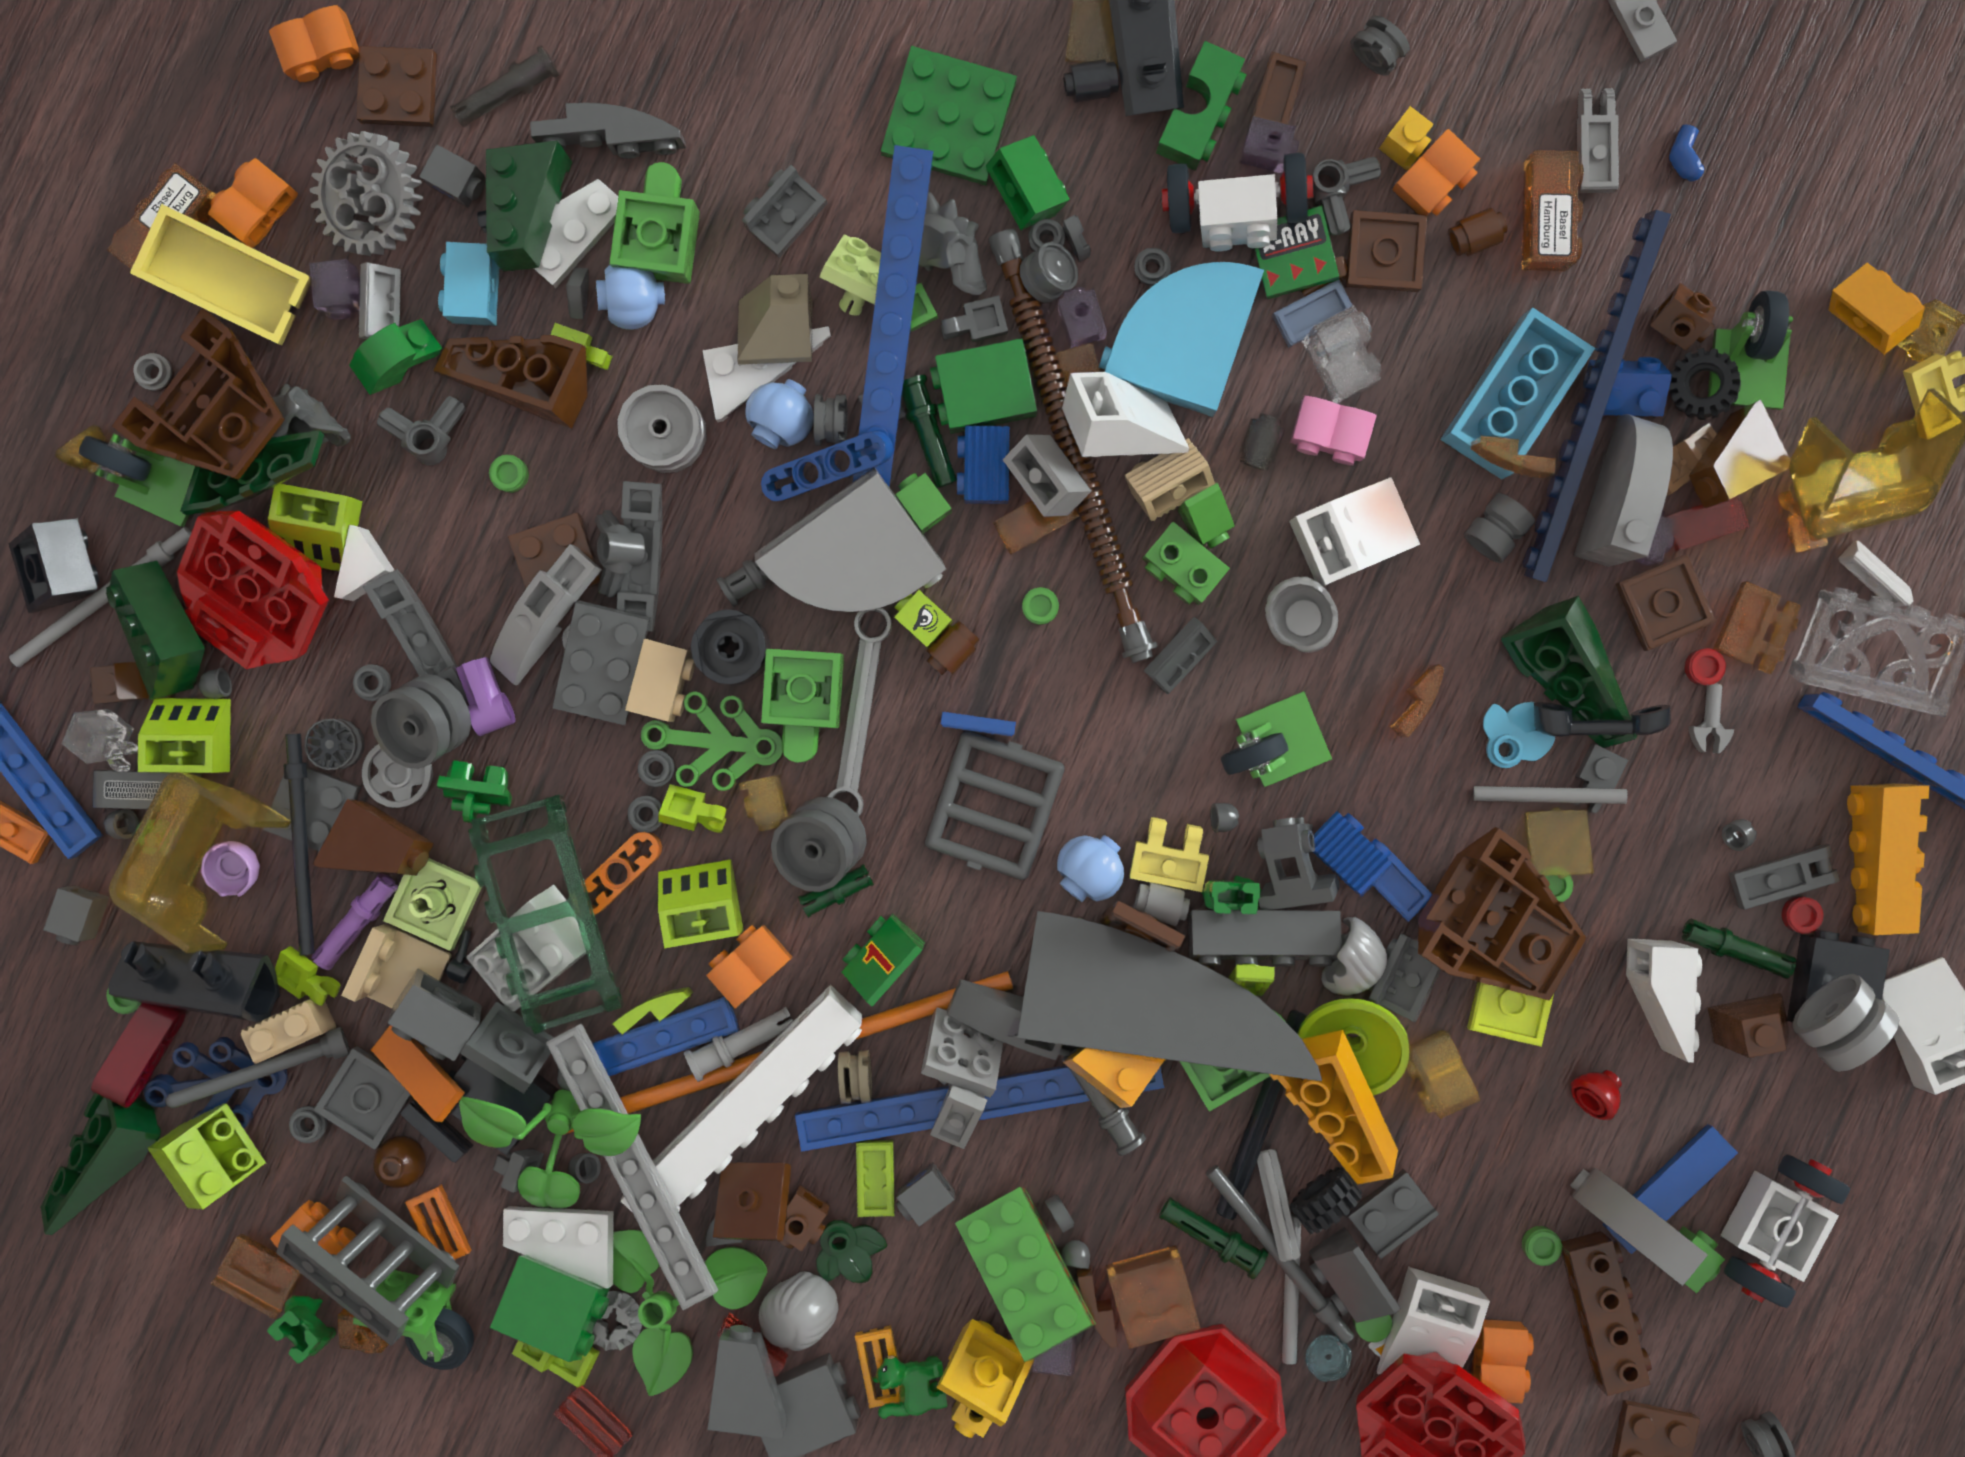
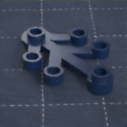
M220 1037L210 1046L209 1055L212 1059L199 1052L195 1044L185 1042L180 1044L173 1052V1062L181 1068L193 1066L207 1075L208 1078L177 1082L170 1075L160 1074L155 1076L146 1085L144 1096L147 1103L151 1106L165 1107L167 1106L165 1100L169 1094L231 1073L230 1070L217 1062L222 1063L230 1060L241 1069L255 1063L249 1054L236 1047L233 1040L228 1037ZM217 1046H224L228 1053L223 1054L219 1052ZM181 1051L188 1052L191 1059L184 1058ZM287 1069L269 1075L273 1082L262 1077L214 1094L206 1107L198 1111L193 1118L223 1103H227L236 1089L252 1087L243 1102L231 1109L234 1115L235 1113H240L244 1116V1121L238 1120L244 1129L252 1120L253 1111L265 1094H276L284 1088L288 1080ZM154 1090L162 1092L164 1097L157 1095Z

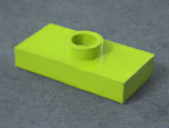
M1256 964L1236 965L1228 979L1255 996H1262L1274 981V967Z
M864 1140L856 1142L858 1217L895 1216L894 1141Z

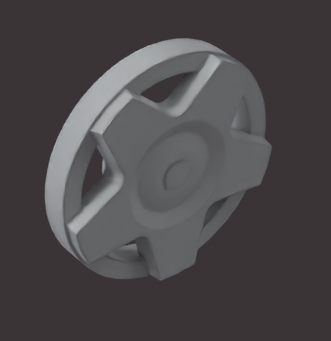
M378 744L368 753L364 760L362 780L366 791L376 802L387 807H406L418 802L427 793L433 780L432 764L420 769L406 768L393 761ZM373 762L378 769V773L371 779L370 769ZM422 784L420 790L413 796V786ZM390 791L395 801L382 797L380 793Z

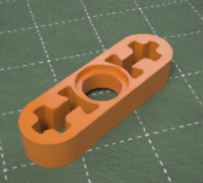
M639 832L631 836L575 890L573 894L575 909L583 915L592 916L602 912L660 857L662 843L658 836L652 832ZM638 840L641 842L649 840L652 843L649 848L652 855L649 857L645 854L637 858L634 863L640 867L636 870L633 863L623 857L622 854L626 851L628 857L632 856L639 849L636 843ZM613 863H620L627 869V878L622 884L613 883L608 877V869ZM599 876L602 884L612 890L613 893L609 895L608 891L605 890L596 898V902L599 904L597 907L593 904L585 906L583 902L586 899V895L583 892L586 890L590 893L602 884L596 881V878Z

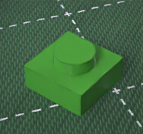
M922 283L916 285L910 332L938 319V315Z

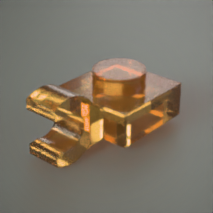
M1809 485L1797 488L1799 494L1798 502L1794 501L1791 490L1780 492L1779 502L1781 506L1793 515L1787 517L1789 522L1788 535L1795 546L1796 553L1829 545L1820 509L1814 511L1812 503L1813 492Z

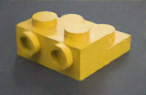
M971 1319L963 1327L948 1357L949 1362L936 1388L1001 1427L1008 1419L1034 1359L1024 1362L1014 1340H1007L995 1333V1329L984 1321Z

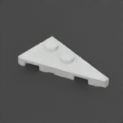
M829 326L812 329V353L821 347L825 340L831 337ZM738 344L703 350L716 421L722 422L727 419V415L746 402L755 389L761 385L775 382L791 370L792 366L797 362L738 365Z

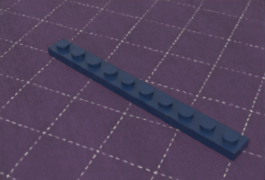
M1659 210L1646 213L1644 218L1640 217L1635 225L1632 239L1636 240L1632 255H1627L1622 264L1620 277L1624 279L1619 293L1615 292L1609 302L1607 314L1611 315L1607 329H1603L1597 338L1595 351L1599 353L1595 365L1590 366L1585 374L1583 388H1586L1582 403L1578 402L1573 410L1571 424L1574 425L1570 440L1565 439L1561 446L1558 459L1562 463L1558 475H1553L1549 482L1546 495L1550 499L1546 511H1541L1536 520L1534 530L1538 535L1534 547L1530 546L1525 553L1523 568H1526L1524 576L1544 582L1548 580L1671 216L1670 213Z

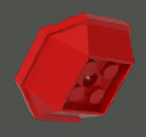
M240 511L206 512L197 517L177 570L180 592L187 607L184 611L196 633L245 669L260 667L264 664L295 660L304 655L329 601L322 590L321 566L258 520L247 517Z
M1223 1324L1211 1325L1208 1328L1172 1332L1125 1387L1128 1438L1148 1457H1267L1287 1433L1279 1372ZM1205 1407L1215 1410L1213 1416L1208 1419H1201L1197 1416L1198 1412Z
M1437 1352L1419 1356L1402 1354L1357 1396L1356 1410L1361 1439V1457H1522L1525 1454L1526 1443L1519 1409L1458 1364L1449 1362Z

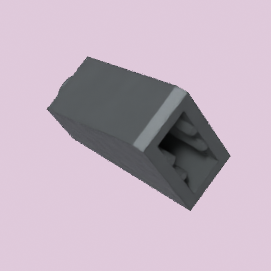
M734 1325L730 1329L724 1328L719 1339L707 1430L783 1440L787 1427V1415L762 1333L752 1332V1328L744 1325Z

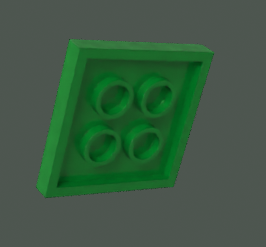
M911 46L881 148V156L893 159L895 145L932 150L934 152L931 170L986 186L990 174L985 166L997 151L1017 82V76Z

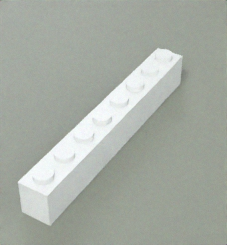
M832 985L826 988L653 1160L678 1212L681 1210L679 1205L687 1197L693 1199L703 1190L707 1184L705 1179L713 1171L719 1174L732 1160L730 1154L739 1146L745 1148L754 1140L758 1134L756 1129L765 1120L770 1123L781 1113L784 1108L782 1103L790 1095L793 1097L800 1095L810 1082L808 1078L817 1069L822 1072L832 1063L836 1057L834 1052L843 1043L849 1046L860 1035L862 1031L860 1028L862 1014ZM623 1195L621 1202L632 1211Z

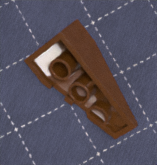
M541 335V339H524L522 336H510V340H490L488 337L449 338L433 370L437 374L542 419L571 429L587 398L586 347L555 335Z

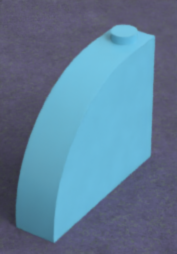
M1211 262L1187 267L1170 274L1148 289L1137 300L1124 319L1113 348L1105 346L1099 368L1105 369V372L1169 403L1213 417L1218 409L1264 270L1240 263Z

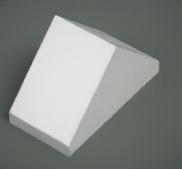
M349 525L334 597L355 601L366 593L363 585L394 571V568L369 530Z

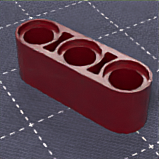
M141 1003L94 1078L91 1086L92 1092L124 1108L131 1106L140 1095L181 1028L186 1012L181 1009Z

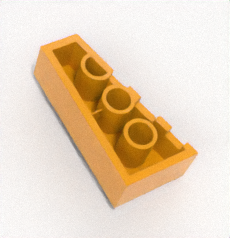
M1892 783L1850 786L1851 794L1847 799V808L1852 816L1853 831L1849 835V845L1852 852H1854V868L1851 871V882L1854 889H1856V905L1853 907V920L1857 925L1858 932L1870 935L1919 933L1922 886L1915 879L1916 874L1924 868L1925 853L1918 847L1919 832H1926L1927 816L1920 815L1921 799H1929L1930 785Z
M1339 1030L1302 1039L1318 1065L1322 1081L1269 1075L1273 1080L1278 1079L1286 1089L1285 1095L1292 1104L1300 1106L1309 1118L1308 1124L1316 1134L1320 1132L1330 1144L1329 1150L1357 1185L1393 1178L1398 1149L1344 1031Z
M1081 1047L1064 1060L1063 1063L1117 1106L1126 1108L1133 1106L1165 1059Z

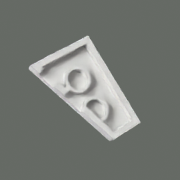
M597 179L562 199L559 204H555L550 220L552 228L540 266L533 269L557 288L615 223L618 196Z
M509 1206L503 1210L504 1247L608 1289L613 1285V1211Z

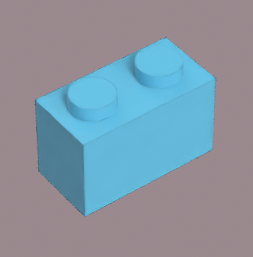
M446 242V253H442L440 258L441 273L445 276L444 290H440L438 296L440 312H443V317L453 324L496 326L499 266L487 253V244Z

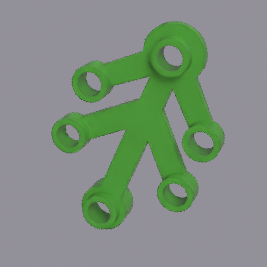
M690 692L684 699V706L688 712L699 717L711 734L673 730L667 723L657 720L645 724L641 731L642 742L646 747L653 750L664 749L669 744L710 748L690 765H683L678 768L676 780L684 787L695 785L700 775L730 751L746 753L730 768L719 769L714 773L712 777L713 785L721 791L733 788L736 780L755 764L771 765L777 762L783 754L780 735L770 729H760L745 711L743 701L737 696L725 697L721 702L720 708L725 716L735 719L748 738L732 736L708 706V700L701 692ZM693 696H699L702 700V706L697 710L692 709L690 706V699ZM730 700L737 701L739 705L738 711L734 714L726 710V704ZM653 728L661 731L662 736L658 742H653L649 737V733ZM762 740H767L771 744V750L768 754H762L758 749V745ZM687 768L691 769L694 773V779L690 783L682 779V772ZM723 772L727 773L731 778L730 784L726 787L721 786L718 782V776Z

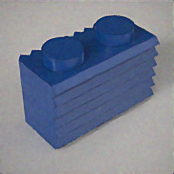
M965 426V436H958L957 455L958 458H965V473L957 472V495H964L965 504L1009 503V468L1003 459L1009 453L1010 427Z
M1336 811L1313 835L1315 840V851L1313 853L1334 873H1337V876L1356 894L1362 897L1392 867V862L1388 859L1392 853L1376 838L1370 842L1360 833L1364 827L1351 814L1347 813L1343 817Z

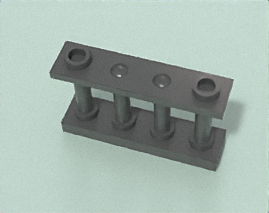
M345 1176L340 1182L335 1200L339 1203L308 1232H302L292 1224L281 1235L276 1253L390 1346H393L403 1335L409 1317L405 1315V1311L436 1280L448 1289L452 1285L460 1266L448 1252L439 1250L371 1196L369 1190L364 1185L355 1183L348 1176ZM352 1212L367 1226L337 1255L329 1254L318 1245V1242ZM378 1235L382 1236L395 1249L366 1278H359L347 1268V1265ZM408 1257L422 1268L424 1272L395 1301H388L376 1291V1288Z

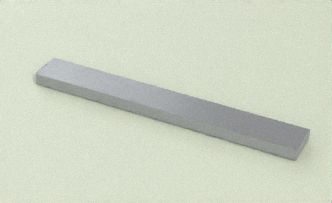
M582 1024L546 1042L580 1111L595 1108L628 1114ZM637 1134L633 1144L626 1151L615 1156H604L682 1310H685L716 1294L718 1288L639 1134Z

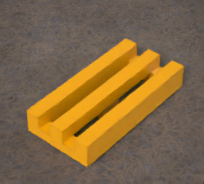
M891 1325L884 1326V1329L880 1330L875 1328L870 1329L866 1333H863V1331L855 1333L869 1408L883 1406L886 1403L900 1402V1386L895 1388L896 1394H891L890 1389L882 1390V1397L876 1398L865 1342H872L877 1369L883 1363L879 1339L885 1338L888 1356H896L898 1359Z

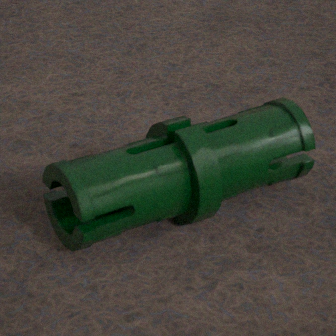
M862 864L860 867L846 873L830 889L822 892L810 891L798 896L800 904L803 906L816 900V902L803 908L807 917L809 918L811 915L835 903L841 905L846 902L845 898L869 886H873L874 883L869 875L856 881L869 874L865 865Z

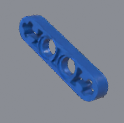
M874 431L790 461L765 472L761 481L762 491L770 500L782 501L882 465L889 461L892 456V441L885 433ZM872 443L880 445V450L876 454L860 456L858 450L872 446ZM839 450L846 452L849 456L850 465L846 471L838 469L835 464V455ZM808 462L813 463L818 469V478L814 483L809 482L803 473L804 466ZM793 477L795 483H790L781 489H776L774 483L779 479Z

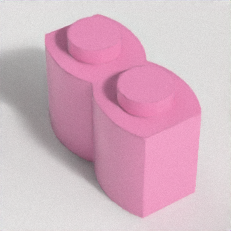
M1305 395L1301 400L1290 443L1296 444V450L1301 453L1317 456L1319 451L1332 454V460L1337 463L1354 465V461L1361 462L1365 458L1377 415Z

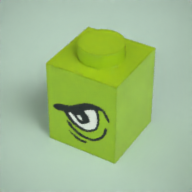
M920 590L915 595L910 594L901 599L895 606V609L899 612L894 618L927 648L953 622L949 616Z

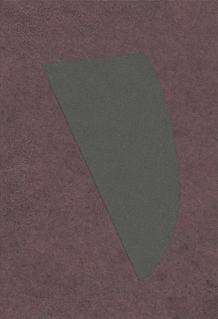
M1037 911L1017 1038L1322 1081L1318 1065L1299 1035L1260 998L1237 983L1194 960L1173 951L1169 952L1164 947L1147 942V940L1080 918Z

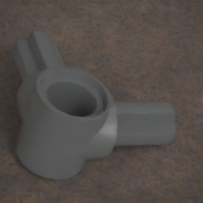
M1376 157L1344 164L1342 160L1326 159L1320 162L1311 174L1313 177V199L1316 205H1322L1330 235H1341L1350 230L1343 197L1349 192L1350 186L1378 179L1381 176L1380 163ZM1321 174L1329 175L1333 178L1335 186L1332 188L1324 187L1320 184L1318 176Z
M449 396L430 421L423 419V421L418 420L414 423L392 408H386L380 412L377 424L401 440V447L414 455L420 463L436 465L445 458L447 445L451 441L448 434L464 414L466 407L458 399ZM428 438L434 439V443L429 449L419 450L423 440Z
M604 510L603 514L597 515L595 518V523L600 531L597 542V556L599 562L604 567L598 584V591L600 594L612 598L620 591L625 573L630 572L633 566L641 565L645 554V544L640 533H631L629 528L620 525L612 511Z

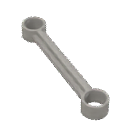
M881 607L859 611L854 620V627L860 637L837 786L828 795V797L833 798L841 792L847 791L852 793L858 800V808L856 810L858 816L861 815L864 806L862 796L858 792L881 643L889 636L892 630L891 617ZM876 610V612L881 613L885 617L887 626L880 636L870 638L862 632L860 619L866 612Z

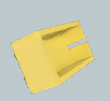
M163 204L160 206L130 271L131 274L279 345H283L296 317L289 312L291 307L300 309L313 281L310 276Z

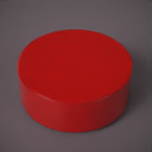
M1710 648L1693 651L1685 661V673L1689 680L1697 685L1715 684L1722 679L1726 671V663L1723 656L1718 651Z
M1796 896L1789 899L1783 906L1782 920L1791 931L1809 934L1816 931L1823 922V909L1812 898Z

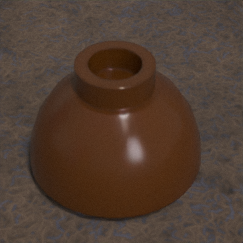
M404 1136L392 1137L382 1143L377 1149L373 1160V1168L377 1178L383 1184L392 1188H404L414 1184L422 1176L426 1164L425 1154L421 1146L413 1139Z

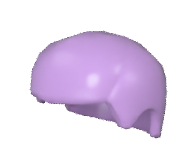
M236 841L220 842L211 846L203 856L201 874L206 885L220 896L237 895L240 897L257 881L260 864L256 853L249 846Z

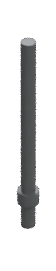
M1217 1165L1211 1167L1206 1172V1176L1313 1306L1312 1312L1322 1324H1327L1343 1344L1349 1343L1354 1338V1334L1338 1315L1339 1309L1330 1298H1324L1294 1260L1286 1262L1279 1260L1272 1232Z

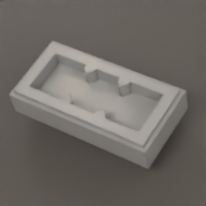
M1608 0L1640 63L1672 47L1677 42L1656 0Z
M368 262L361 264L359 338L368 339L377 331L393 323H396L399 327L401 269Z

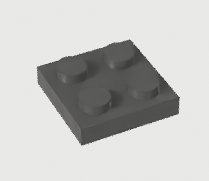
M307 766L308 777L304 778L308 847L320 851L346 800H357L361 786ZM283 775L263 830L292 841L288 779H284Z
M496 1002L465 1044L460 1054L524 1094L551 1054L546 1042L554 1037L504 1005Z
M356 1046L352 1048L313 1111L376 1150L381 1146L412 1096L379 1059Z

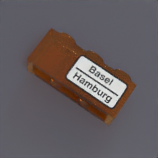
M1534 150L1524 161L1522 270L1567 271L1581 257L1582 239L1577 237V226L1582 219L1583 203L1581 200H1578V186H1581L1583 181L1584 167L1583 164L1579 163V151Z
M174 163L170 169L165 170L160 175L157 186L148 198H144L138 203L135 208V214L126 226L120 228L114 234L112 244L108 247L107 251L132 269L161 204L205 225L211 218L208 213L211 209V201L216 193L191 173Z

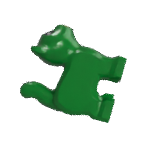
M1237 875L1233 881L1210 880L1206 882L1201 894L1203 895L1205 906L1216 913L1230 914L1231 910H1240L1242 914H1256L1259 903L1258 899H1260V892L1262 890L1259 883Z
M291 1296L285 1302V1314L281 1318H277L267 1330L276 1341L287 1337L294 1344L295 1347H292L288 1354L296 1363L300 1364L309 1356L316 1355L336 1336V1329L334 1327H327L315 1316L323 1302L322 1299H313L309 1296Z
M933 1355L927 1357L926 1361H911L904 1364L896 1356L885 1357L883 1363L877 1369L876 1376L872 1380L880 1384V1389L882 1390L895 1389L900 1386V1402L886 1403L878 1409L879 1417L885 1419L889 1416H918L931 1409L946 1408V1393L936 1388L938 1385L937 1381L930 1383L932 1379L942 1377V1361Z

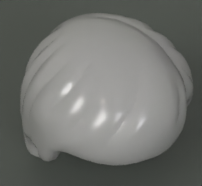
M1292 577L1277 584L1268 595L1265 606L1266 620L1273 636L1281 644L1292 646L1300 652L1313 653L1323 649L1331 642L1338 626V610L1329 592L1319 582L1309 577Z
M1346 917L1343 919V923L1350 928V931L1346 934H1341L1342 949L1338 952V959L1334 960L1331 966H1326L1322 971L1321 979L1326 989L1337 995L1349 996L1369 989L1382 977L1387 966V953L1381 940L1366 923L1356 917Z
M807 1271L799 1272L793 1277L778 1283L764 1297L759 1309V1323L763 1335L770 1343L781 1348H789L793 1351L809 1348L825 1335L836 1320L839 1310L836 1292L822 1277Z

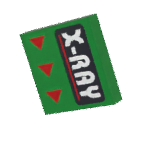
M1322 206L1308 209V217L1305 222L1288 223L1286 216L1277 218V240L1270 241L1269 246L1255 248L1259 268L1264 270L1262 280L1267 300L1339 280V273Z

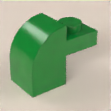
M422 319L401 327L393 323L377 331L364 341L354 353L349 366L369 395L401 383L408 368L439 356L442 347Z

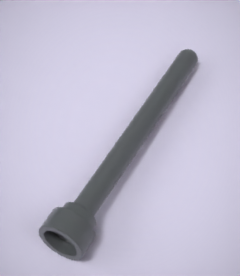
M342 1027L332 1029L326 1032V1036L320 1038V1042L171 1093L166 1097V1105L170 1108H176L322 1056L326 1058L334 1057L335 1060L347 1056L350 1053L347 1038Z

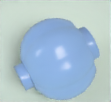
M609 265L605 269V280H596L598 310H608V320L620 328L633 330L646 326L654 318L658 305L665 304L664 282H656V278L651 271L611 267Z
M787 379L785 384L771 382L755 389L747 400L745 408L746 420L754 429L751 435L772 449H777L779 444L787 447L804 440L814 424L813 409L804 396L806 389L790 379Z
M1084 835L1069 840L1058 855L1057 870L1064 877L1059 884L1081 902L1086 897L1096 902L1112 897L1119 890L1124 878V867L1117 854L1121 848L1106 835H1103L1101 839Z

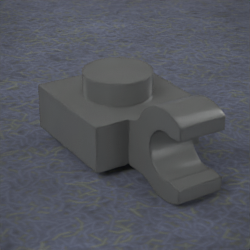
M999 295L963 304L965 315L941 321L944 340L956 338L969 332L973 343L1008 333Z

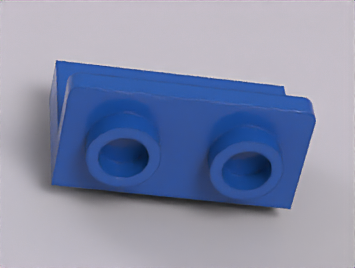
M1640 357L1638 361H1624L1622 359L1603 415L1663 416L1672 374L1661 360L1654 357ZM1589 360L1588 368L1594 366L1596 360Z

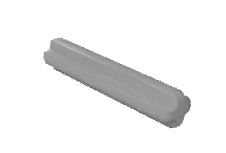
M1275 1149L1264 1150L1260 1152L1257 1164L1278 1257L1282 1262L1296 1260L1300 1258L1301 1253L1278 1153Z

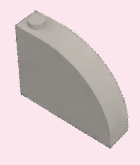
M1624 414L1617 418L1573 556L1607 567L1648 556L1664 507L1671 476L1673 443L1671 433L1667 427L1629 414Z
M875 467L754 553L755 562L760 569L779 588L791 596L819 608L844 612L872 610L895 603L922 586L925 588L931 587L942 578V572L946 570L939 555Z
M1593 1168L1590 1173L1583 1169L1570 1184L1575 1189L1571 1196L1682 1286L1708 1256L1684 1235L1598 1169Z

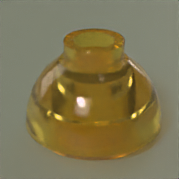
M99 425L89 426L55 451V457L67 466L78 469L86 468L90 474L95 472L98 467L101 468V465L84 458L78 453L85 436H91L106 442L104 433Z

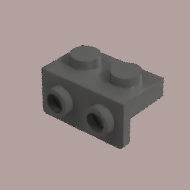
M792 165L785 171L781 169L776 172L768 183L769 189L760 199L758 197L754 198L743 212L745 216L742 221L745 228L778 258L784 254L828 204L821 194L799 176L797 169Z
M1401 933L1398 940L1394 938L1387 947L1388 961L1386 969L1378 982L1368 989L1371 992L1369 1000L1416 1022L1441 970L1418 954V941Z

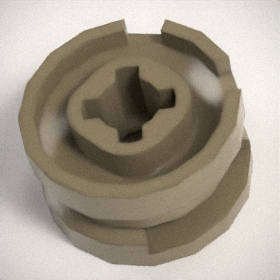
M861 1050L857 1055H850L849 1051L839 1052L838 1083L841 1104H851L852 1100L858 1099L862 1103L872 1102V1070L869 1050ZM848 1068H849V1083H850V1086H848Z

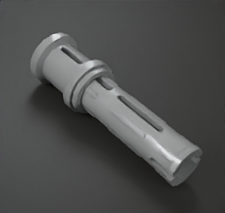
M787 1007L724 1039L722 1036H715L712 1038V1043L694 1052L690 1050L685 1051V1058L697 1082L702 1081L705 1074L723 1065L726 1068L732 1066L733 1058L779 1036L793 1022L791 1018L781 1024H777L790 1017Z

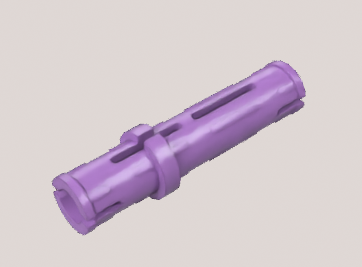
M379 873L361 896L354 898L349 912L331 931L315 953L312 954L311 958L315 959L314 963L325 970L332 969L370 921L377 919L383 904L398 889V885L395 884L396 882L391 877Z

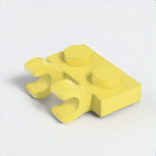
M1954 351L1946 356L1935 354L1903 371L1923 437L1932 439L1964 422L1962 412L1965 411V384L1954 388L1952 379L1965 374V356L1962 357L1961 351Z
M1151 817L1147 843L1135 842L1129 878L1202 892L1209 860L1208 854L1199 853L1203 828L1187 824L1183 850L1162 845L1167 822L1165 819Z

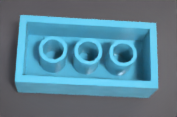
M1532 307L1519 318L1440 440L1501 480L1512 475L1595 348Z

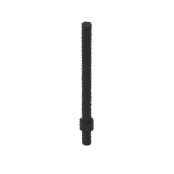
M301 733L285 734L287 763L283 764L284 779H288L299 955L314 954L315 949L304 778L308 777L307 762H303Z

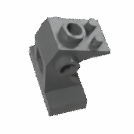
M1304 817L1273 820V828L1261 829L1262 837L1258 838V851L1260 857L1266 859L1272 882L1265 883L1260 892V899L1258 901L1261 910L1333 902L1340 888L1337 873L1317 875L1310 861L1309 852L1315 851V840L1311 831L1313 825L1305 824ZM1295 857L1300 875L1287 877L1284 873L1281 859Z

